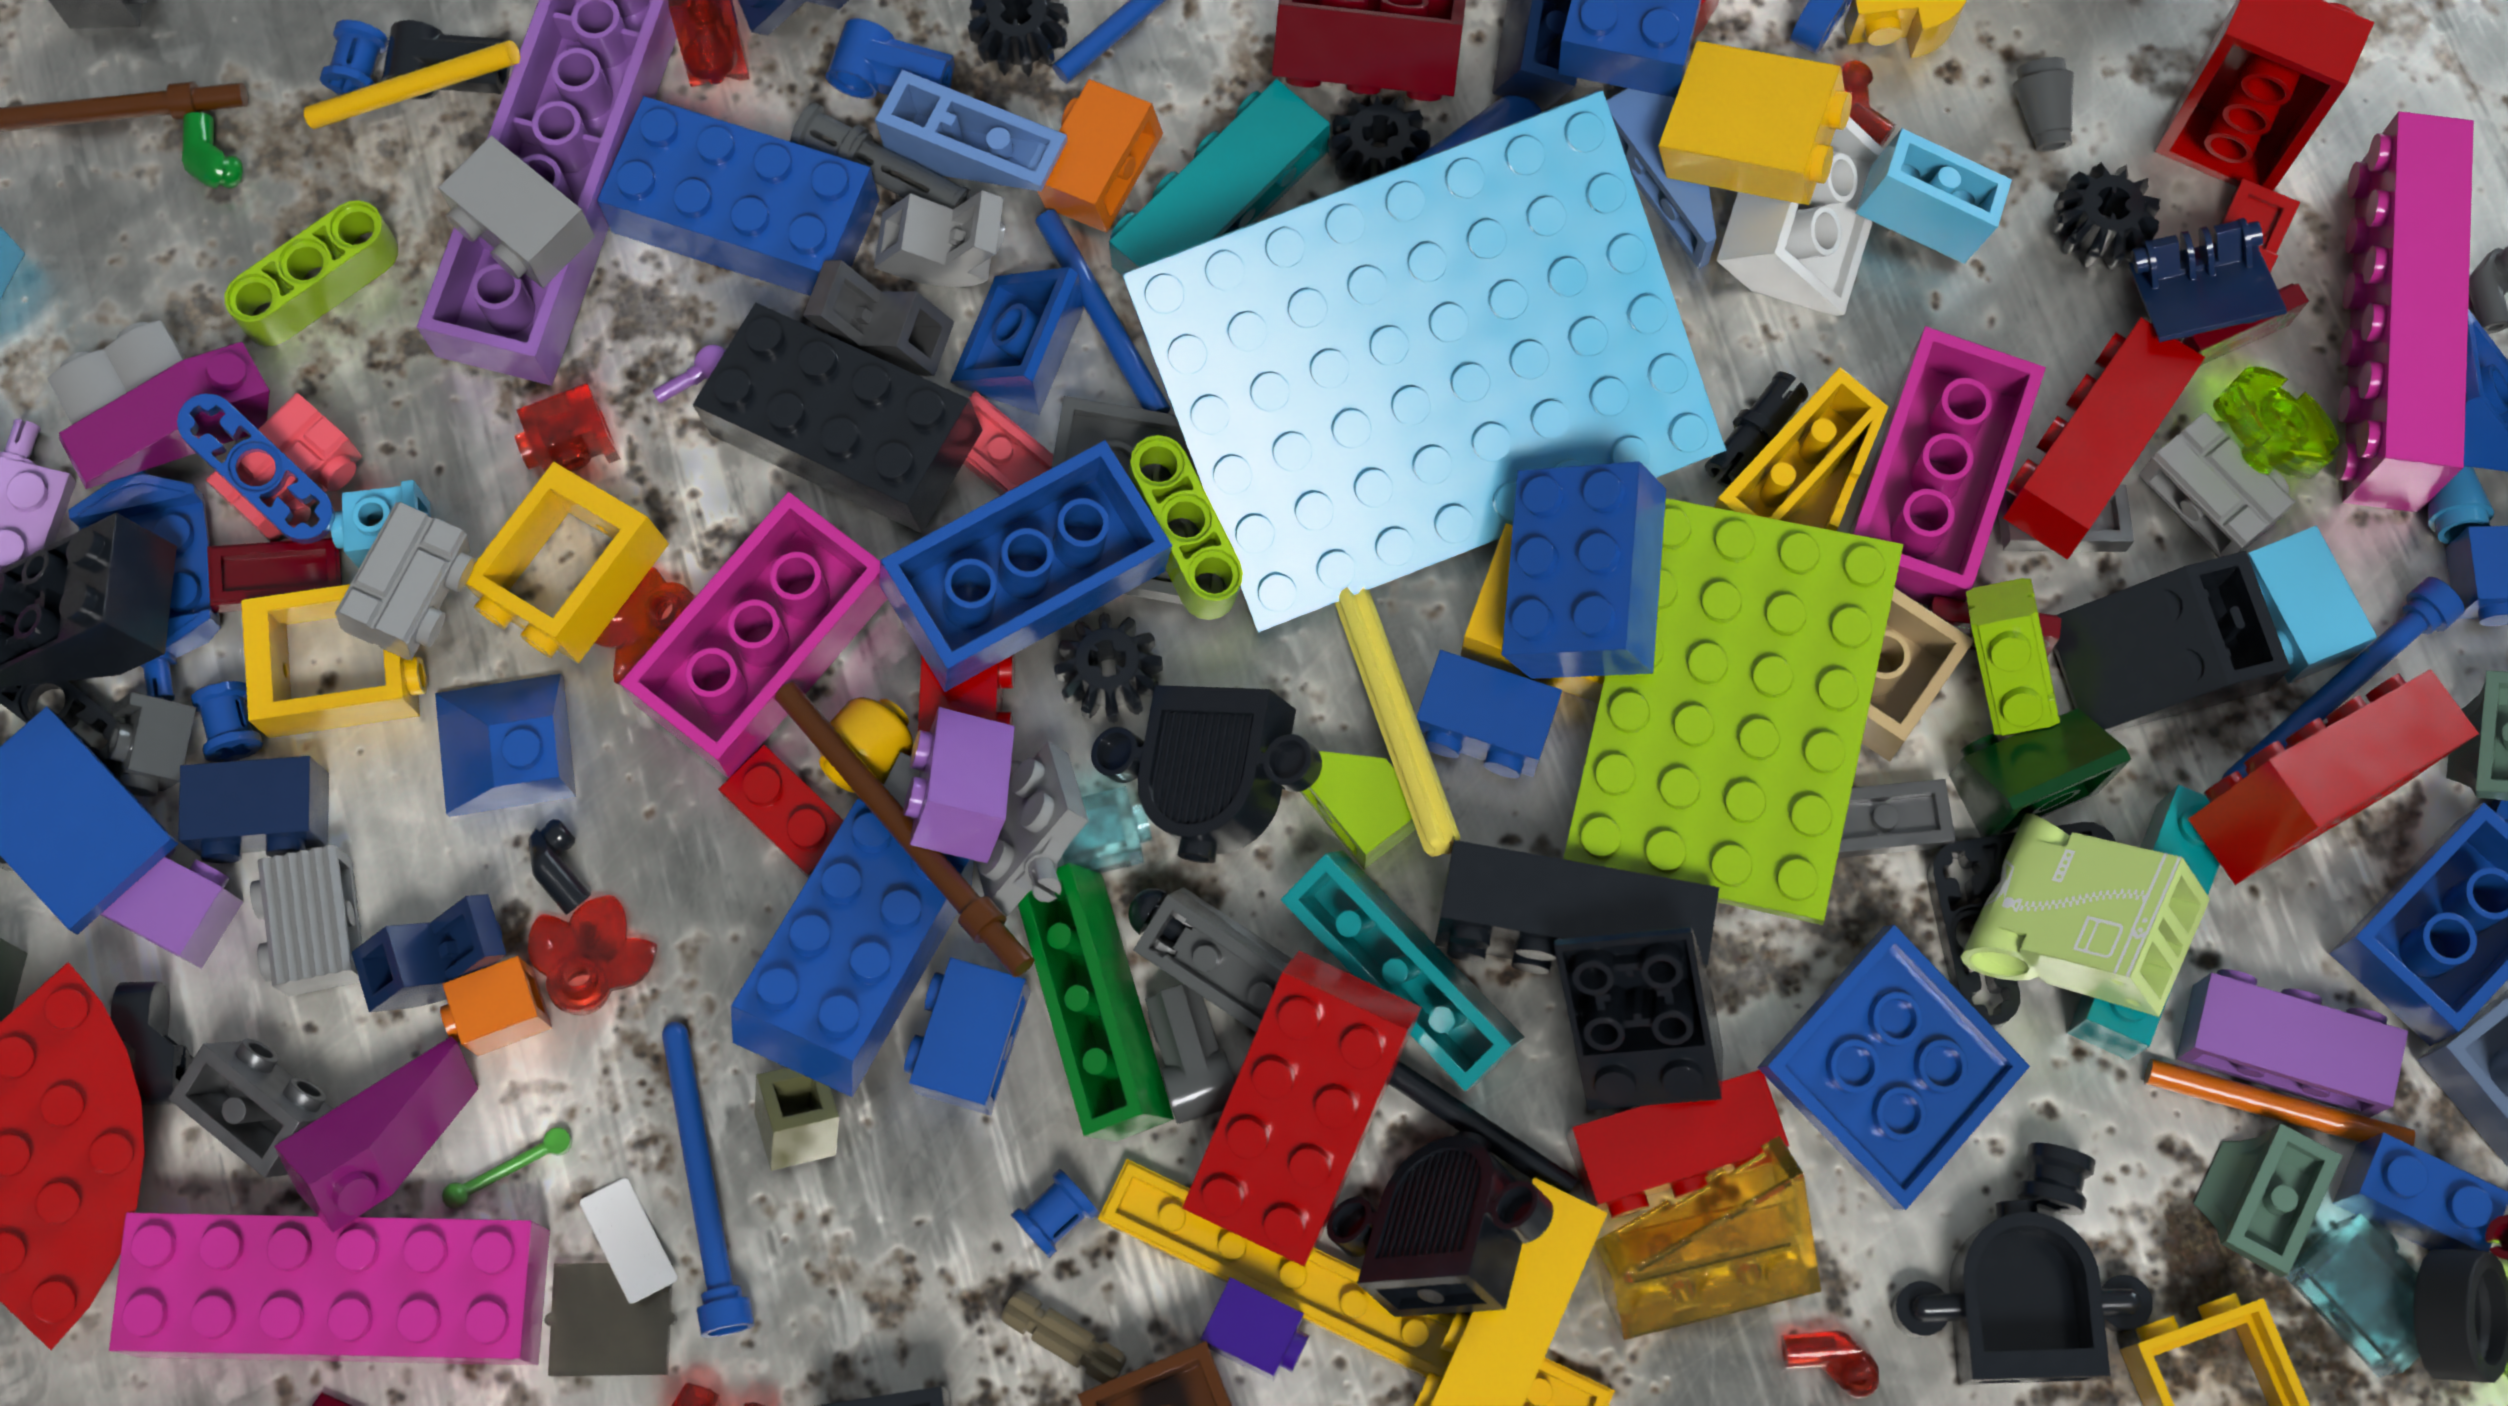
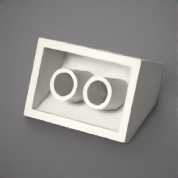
M1850 117L1844 130L1836 129L1830 144L1833 147V161L1829 177L1824 184H1816L1809 205L1742 192L1737 193L1716 261L1752 292L1833 316L1845 315L1873 222L1856 214V210L1869 169L1884 151Z

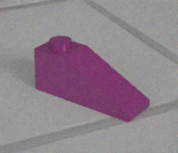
M241 341L181 360L59 432V440L85 489H89L195 454L196 452L182 438L177 426L179 411L190 398L199 394L218 395L226 399L249 422L259 429L267 421L270 390ZM202 411L194 418L200 427L194 435L198 439L208 433L214 436L222 445L234 441L224 431L219 422L225 415L221 411L212 417ZM244 431L241 433L239 439L247 437L249 435Z
M451 1036L274 1147L298 1194L333 1233L394 1194L477 1092L478 1087L457 1041Z

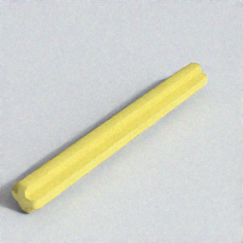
M1346 587L1341 591L1339 595L1340 601L1336 602L1335 606L1423 850L1431 857L1441 854L1448 855L1452 852L1454 840L1460 841V833L1370 590H1366L1364 587L1358 594L1353 595L1350 589Z

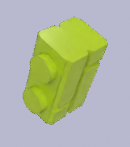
M2020 578L1974 587L1966 591L1970 623L1994 735H2010L2053 727L2060 723L2032 579Z

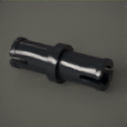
M1776 372L1771 383L1750 410L1743 409L1733 421L1734 430L1724 442L1726 451L1714 455L1704 466L1708 475L1713 479L1720 470L1724 471L1732 463L1718 481V484L1727 488L1779 433L1800 404L1804 403L1808 398V390L1802 382L1796 386L1793 392L1790 390L1782 398L1796 377L1787 372Z

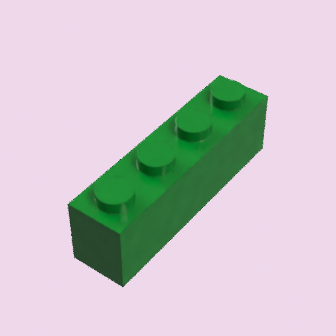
M1068 863L1057 868L1056 873L1062 888L1060 895L1055 892L1057 897L1055 900L1050 902L1038 901L1031 890L1020 901L1018 907L1083 1136L1117 1142L1172 1121L1174 1117L1103 876L1098 872Z

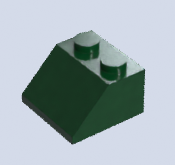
M2079 708L2060 715V723L2053 727L2021 732L2002 741H1999L1997 735L1990 734L1968 744L1961 750L1963 757L1949 776L1980 836L2001 835L2019 828L2026 813L2042 818L2098 794L2132 759L2126 747Z

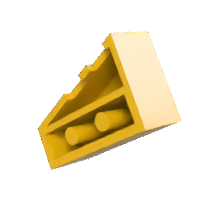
M1839 367L1718 497L1714 507L1837 531L1889 406Z

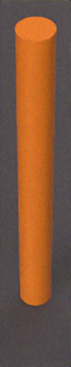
M2155 1059L2149 1060L2145 1070L2144 1084L2360 1143L2384 1132L2414 1146V1129Z

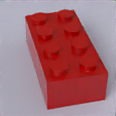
M2236 0L2182 91L2155 152L2235 187L2244 178L2274 191L2347 86L2375 22L2357 15L2345 5L2328 3L2324 0Z
M2431 669L2407 683L2400 673L2394 675L2365 695L2370 702L2369 704H2366L2360 695L2351 699L2325 718L2328 720L2326 724L2319 717L2285 739L2288 744L2285 747L2286 750L2278 740L2244 762V765L2247 767L2245 771L2248 774L2245 778L2238 771H2235L2204 792L2210 803L2188 820L2235 885L2395 792L2479 734Z
M1299 950L1280 975L1182 1209L1305 1267L1321 1239L1422 1007Z

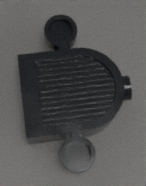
M1155 685L1145 740L1143 741L1126 728L1112 727L1097 737L1091 751V760L1095 769L1112 781L1128 783L1138 777L1139 799L1146 815L1157 827L1180 841L1178 857L1197 863H1215L1217 854L1237 851L1256 840L1273 820L1280 803L1282 789L1290 792L1306 790L1316 782L1322 769V758L1316 747L1301 736L1292 734L1296 709L1270 689Z
M1466 1131L1457 1132L1453 1136L1434 1140L1412 1153L1391 1176L1382 1194L1378 1210L1363 1197H1351L1340 1203L1330 1215L1327 1223L1329 1239L1351 1257L1364 1256L1357 1284L1394 1317L1506 1310L1522 1244L1540 1237L1552 1221L1553 1205L1551 1201L1533 1183L1524 1180L1518 1181L1490 1153L1492 1148L1490 1141L1479 1134Z
M2011 1200L1995 1203L1997 1219L1970 1235L1957 1251L1950 1270V1293H1944L1941 1288L1931 1282L1916 1281L1901 1288L1893 1298L1891 1304L1893 1321L1900 1331L1910 1337L1925 1338L1942 1330L1948 1321L1953 1322L1958 1385L2095 1381L2111 1376L2106 1328L2116 1332H2126L2138 1328L2149 1319L2153 1309L2151 1293L2147 1286L2139 1279L2130 1275H2118L2101 1283L2097 1262L2085 1240L2063 1221L2043 1213H2038L2037 1201Z

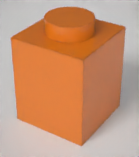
M519 956L442 984L448 1004L440 1007L445 1030L449 1037L452 1036L457 1042H461L462 1046L477 1056L553 1029L534 970Z

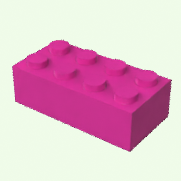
M1925 326L1909 358L1849 533L1904 544L1894 588L1914 601L1929 606L1933 597L1936 596L1966 600V591L1973 588L2046 367Z
M788 491L624 677L620 684L635 706L729 779L753 756L788 715L775 700L778 690L787 683L795 682L806 694L887 600L886 595L879 586L880 561Z

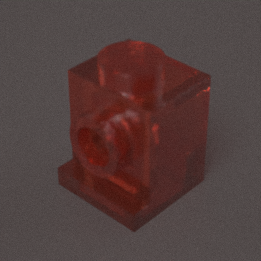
M588 383L517 409L524 432L514 435L528 470L541 466L544 472H546L554 461L567 470L574 472L589 464L591 458L604 454L608 463L620 460L602 409Z

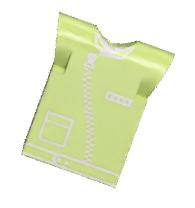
M2026 813L2003 861L2000 882L1984 904L1960 957L1962 963L1968 968L1986 976L2013 981L2031 980L2038 977L2047 984L2160 1017L2210 898L2183 857L2074 832L2069 836L2047 820L2037 815Z

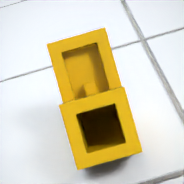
M1852 0L1844 21L1848 44L1868 42L1871 45L1881 46L1906 37L1910 57L1924 56L1938 49L1949 39L1967 0Z

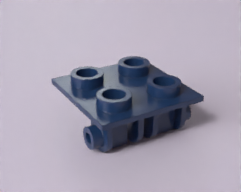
M2243 217L2233 222L2213 226L2214 243H2212L2207 226L2200 227L2198 230V247H2193L2189 232L2183 231L2180 232V251L2176 235L2155 240H2144L2141 248L2131 250L2132 262H2129V269L2159 342L2187 338L2203 332L2253 323L2261 319L2287 314L2286 306L2258 247L2263 245V233L2259 221L2247 223Z

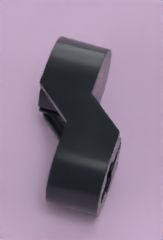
M158 981L120 982L114 991L110 1018L122 1041H125L136 1050L134 1076L142 1105L174 1104L168 1098L194 1059L186 1046L178 1045L168 1036L169 997L166 986L163 982Z

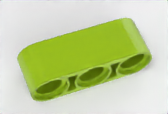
M360 200L348 201L333 209L238 275L226 289L224 304L228 313L254 343L265 347L277 346L292 338L385 273L396 261L398 243L374 206ZM365 233H372V236L367 241L353 245L359 236ZM322 267L315 277L303 280L309 271ZM271 303L264 313L252 316L260 305Z
M1155 435L1146 437L1137 443L1132 451L1127 475L1172 544L1166 571L1182 604L1189 613L1197 618L1206 620L1221 618L1231 610L1236 601L1243 577L1241 563L1181 445L1167 436ZM1159 464L1167 468L1172 477L1163 482L1151 481L1144 476L1141 469L1146 465ZM1174 519H1188L1195 523L1200 533L1193 537H1180L1171 531L1168 523ZM1205 573L1216 574L1226 583L1227 589L1221 593H1207L1198 586L1195 578Z

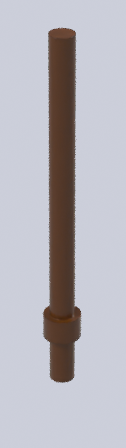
M192 81L168 84L165 91L0 107V132L171 115L174 120H182L185 114L191 112L203 113V111L247 107L248 94L244 83L198 87L197 83Z
M790 682L782 686L776 693L775 700L960 914L958 923L976 944L984 942L1013 977H1019L1029 970L1034 963L1033 957L1004 925L1007 918L988 896L980 897L942 852L910 845L913 818L903 815L904 808L798 685L795 682Z

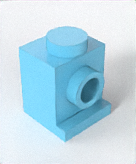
M414 480L401 481V486L342 493V510L335 511L331 535L337 549L344 548L345 554L358 568H360L396 502H402L431 517L430 501ZM381 519L378 524L369 526V520Z

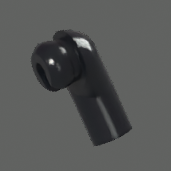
M559 819L550 820L540 831L535 828L528 839L532 874L558 907L567 915L592 895L561 857L566 850L574 845L575 837Z

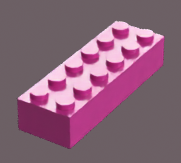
M2398 111L2383 133L2375 134L2369 152L2363 160L2355 162L2351 168L2347 194L2349 198L2355 199V217H2352L2347 228L2345 250L2346 253L2353 254L2352 272L2348 275L2343 290L2344 309H2350L2351 313L2350 328L2344 334L2340 351L2341 364L2348 366V385L2343 388L2338 404L2339 422L2346 423L2345 443L2339 449L2335 467L2337 480L2343 481V503L2418 513L2464 468L2474 120Z
M126 1213L109 1351L137 1358L539 1366L550 1230L532 1220L357 1217L332 1233L318 1216Z

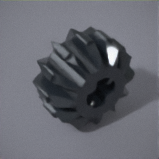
M972 0L969 8L972 20H970L968 25L970 40L974 42V45H978V54L984 64L997 60L998 69L1004 76L1014 65H1021L1022 71L1030 77L1034 62L1039 61L1052 67V63L1055 60L1054 50L1065 49L1068 42L1067 30L1065 28L1069 24L1068 8L1064 6V3H1060V0Z
M1373 94L1370 98V105L1367 107L1352 98L1351 102L1347 105V115H1336V118L1333 120L1332 134L1334 136L1328 141V156L1331 157V160L1337 161L1335 163V174L1339 181L1354 178V185L1406 165L1427 151L1431 145V135L1429 131L1422 129L1424 117L1421 115L1420 109L1404 113L1405 101L1401 95L1393 100L1390 105L1382 104V98L1379 94ZM1374 143H1383L1385 147H1374Z
M2102 162L2097 166H2093L2089 175L2080 171L2074 174L2067 183L2066 189L2059 193L2053 205L2055 208L2054 212L2058 214L2053 223V234L2068 237L2063 246L2064 255L2076 252L2077 250L2085 253V268L2094 265L2098 257L2103 259L2110 270L2119 267L2124 258L2132 261L2131 250L2141 248L2144 240H2153L2159 230V221L2154 217L2160 209V199L2144 195L2149 187L2148 178L2133 183L2127 179V164L2118 168L2115 175H2111Z
M1103 612L1098 620L1100 629L1092 631L1088 624L1078 621L1075 625V631L1080 642L1061 640L1058 648L1060 655L1066 660L1056 664L1054 672L1057 680L1067 683L1062 689V696L1066 703H1075L1082 700V716L1087 719H1091L1096 715L1100 706L1105 707L1108 721L1115 723L1119 719L1118 706L1125 704L1129 711L1135 715H1139L1143 711L1142 702L1138 694L1153 696L1154 686L1159 684L1152 675L1163 670V661L1161 656L1151 653L1155 647V638L1152 633H1142L1135 636L1136 622L1130 616L1121 622L1118 629L1112 628L1110 615ZM1109 659L1115 660L1116 675L1102 676L1101 662Z

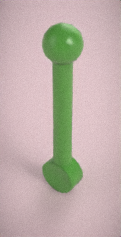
M562 1128L550 1129L544 1136V1141L537 1146L464 1184L456 1182L448 1184L442 1193L443 1203L452 1209L460 1208L467 1202L469 1195L551 1153L557 1156L566 1154L572 1147L571 1135Z

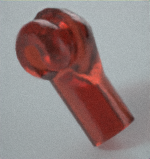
M1849 61L1841 69L1844 90L1852 94V106L1849 117L1882 147L1894 131L1896 124L1870 107L1867 86L1873 80V73L1869 66L1861 61Z
M1834 1330L1781 1336L1782 1358L1786 1370L1820 1366L1848 1395L1854 1398L1869 1397L1878 1388L1880 1379L1876 1361L1846 1332Z

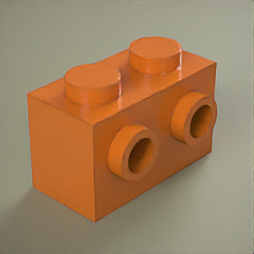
M1089 79L1079 97L1073 98L1064 110L1059 132L1066 134L1068 141L1042 192H1037L1046 209H1055L1061 215L1108 233L1160 141L1163 131L1152 103Z

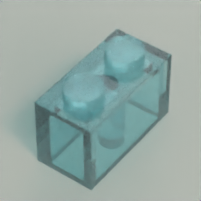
M2359 1213L2338 1221L2294 1262L2289 1275L2284 1277L2376 1376L2381 1378L2403 1373L2420 1357L2413 1325V1298L2418 1271L2415 1272L2398 1254V1242L2383 1225L2373 1219L2366 1220Z

